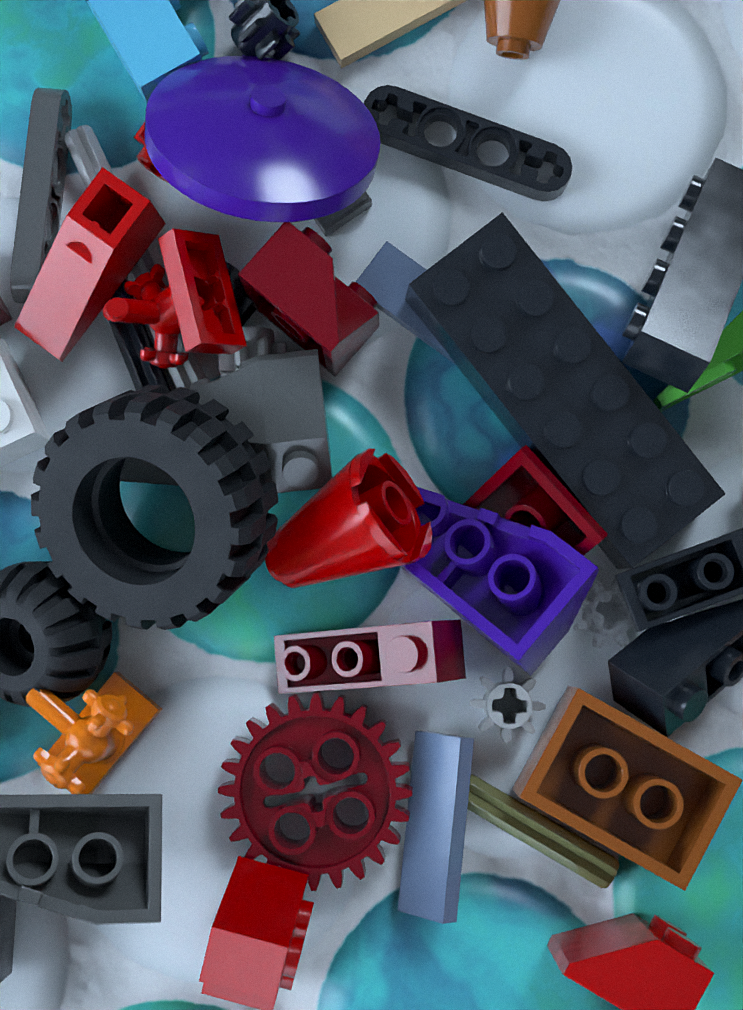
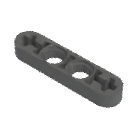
M38 87L32 96L10 274L11 294L15 303L25 304L60 228L69 152L64 136L72 127L71 98L69 92L64 89Z

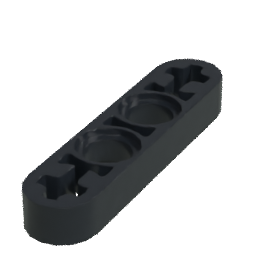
M384 85L377 87L364 100V105L370 111L377 124L380 142L386 146L537 201L545 202L556 199L564 192L571 178L573 167L571 158L563 148L554 143L397 86ZM388 105H394L397 107L398 118H392L388 125L379 123V113L377 111L384 112ZM415 112L421 115L417 119L415 136L412 137L408 135L409 123L413 122V113ZM433 122H446L455 130L456 138L448 146H434L425 138L424 131ZM486 141H498L506 147L509 157L501 165L489 166L479 159L476 151L478 147ZM522 151L526 153L519 175L511 172L515 168L518 152ZM543 162H549L554 165L552 174L555 176H551L547 184L537 181L538 171L536 169H540Z

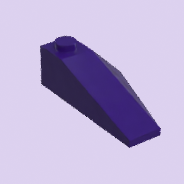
M417 487L425 504L416 508L421 526L428 522L431 523L432 545L424 558L401 567L488 642L531 676L569 632L599 572L598 566L549 530L534 525L528 527L501 518L498 513L483 508L477 510L447 500L444 495Z

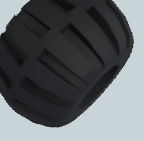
M24 561L0 570V698L25 707H31L26 703V695L32 688L39 692L40 689L50 690L64 703L79 696L96 680L99 673L104 669L111 648L112 622L106 621L104 617L95 613L97 606L89 600L82 604L68 592L72 586L63 575L58 579L55 577L48 566L50 561Z

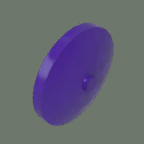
M242 55L201 60L186 65L164 78L153 90L146 106L144 139L149 158L165 180L185 196L210 209L227 215L264 222H298L324 217L344 209L361 197L371 184L376 171L381 142L377 124L370 111L356 95L337 81L296 63L268 57L259 60L257 56Z

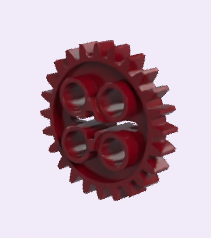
M316 691L313 694L309 708L303 707L297 694L288 697V713L286 714L274 703L269 704L265 707L266 716L269 721L268 725L254 717L246 722V726L253 736V740L236 736L230 744L242 755L241 759H226L221 765L222 769L235 776V780L225 782L218 787L219 794L234 797V803L230 804L220 813L221 818L239 819L240 825L229 837L230 841L235 842L248 838L252 843L245 854V858L254 860L262 854L267 858V864L309 875L308 884L311 891L317 890L322 874H329L336 889L341 888L344 869L348 867L360 880L365 878L366 867L364 858L366 856L382 865L385 862L386 855L379 844L380 841L398 845L401 838L399 832L390 825L391 821L408 822L410 812L396 804V800L406 799L413 795L412 786L398 783L396 778L410 771V763L407 761L392 762L391 756L401 747L400 739H393L383 743L379 738L387 722L382 719L370 727L364 723L368 706L365 704L361 705L353 715L345 713L346 699L345 695L341 694L334 702L332 708H325L321 691ZM332 738L345 740L353 750L354 760L350 765L343 768L330 766L322 755L323 743ZM273 753H281L288 756L295 766L294 778L288 782L273 780L266 771L265 761L267 756ZM358 773H365L368 777L367 782L362 784L338 786L329 789L323 798V803H317L313 794L302 795L290 799L283 804L271 807L265 803V798L268 796L292 794L302 791L309 782L310 776H315L319 785L331 784ZM345 798H356L366 805L369 817L359 825L346 824L339 818L336 805ZM286 813L302 815L310 826V834L299 840L288 838L280 828V817Z

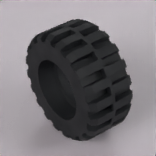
M164 385L145 386L137 391H126L78 413L66 421L64 429L52 435L45 445V455L47 457L37 461L33 475V484L40 486L39 491L31 494L32 516H38L40 520V527L34 531L40 549L47 547L52 561L48 563L51 571L57 579L63 575L72 586L68 592L80 603L84 604L89 600L97 606L95 613L113 622L121 616L125 617L126 625L131 628L148 630L156 623L157 628L168 630L180 628L188 620L197 622L208 616L251 577V574L261 566L269 552L266 543L276 533L278 518L275 514L268 513V510L279 502L277 485L274 482L266 483L264 472L270 469L271 465L265 451L255 453L248 442L254 434L246 424L241 421L234 426L226 419L229 409L215 399L203 405L200 404V395L197 391L179 387L169 392V389ZM126 458L141 459L158 466L168 473L184 491L192 508L195 522V539L191 552H177L162 548L146 539L131 523L124 510L120 495V475Z

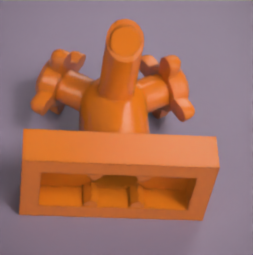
M114 672L98 692L89 689L84 693L82 699L87 705L79 715L50 690L40 689L39 692L32 688L26 695V703L62 733L48 752L39 747L33 755L35 761L41 767L42 775L54 787L67 789L71 794H92L162 710L158 704L120 672Z

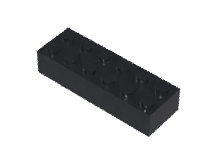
M503 212L409 283L405 297L406 302L450 355L449 357L521 448L525 445L530 448L608 534L597 545L616 569L635 567L726 494Z

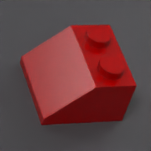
M631 913L552 935L547 944L549 951L564 976L621 1010H695L714 975V972L698 957L702 947L687 938L686 932L654 914L650 923Z

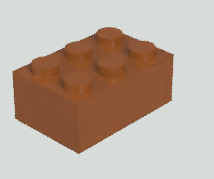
M567 686L512 790L519 798L685 891L743 780L580 688Z

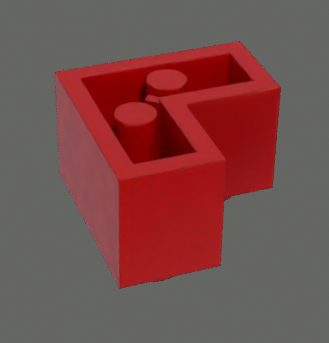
M238 856L211 927L199 982H203L201 994L259 1010H274L279 988L290 991L292 989L314 902L303 899L309 875Z

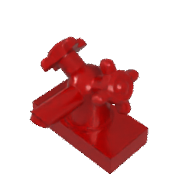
M172 228L158 238L165 269L160 264H154L150 272L143 273L135 281H127L124 284V290L136 299L112 298L103 308V315L108 321L149 324L155 331L154 348L145 347L141 349L140 358L143 361H149L151 365L158 366L159 368H176L183 365L188 360V352L232 355L247 346L220 237L217 234ZM165 270L169 285H165V283L162 281V278L165 274ZM179 334L182 335L185 352L177 351Z

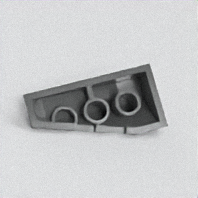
M318 349L258 355L240 363L239 370L213 381L206 377L190 384V389L199 393L200 404L203 405L215 399L229 409V413L226 416L228 421L234 426L243 421L252 431L254 436L248 442L255 453L265 451L271 468L264 472L266 483L274 482L277 485V493L320 489L333 478ZM126 458L123 464L120 481L179 486L168 473L150 462L136 458Z
M162 794L0 795L1 896L94 925L161 923Z

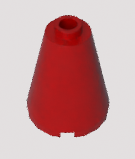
M372 448L356 455L278 528L275 536L266 543L269 552L265 557V564L271 576L290 588H299L412 564L424 558L431 549L432 528L430 522L421 526L416 508L425 503L408 472L394 457L387 453L377 458L373 455L375 449Z

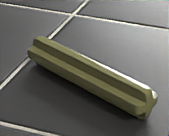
M471 774L468 810L598 887L607 888L612 883L620 865L615 857Z

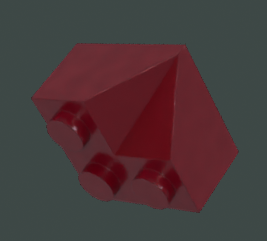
M284 222L238 273L247 297L254 302L253 306L256 308V311L302 350L318 349L320 365L336 377L379 328V312L374 309L378 303L360 284L352 281L347 286L335 276L333 258L329 256L332 248L317 232L309 227H305L300 231L290 222Z

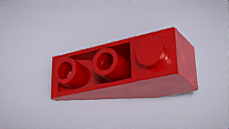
M102 167L66 215L14 327L63 362L166 225L151 201Z

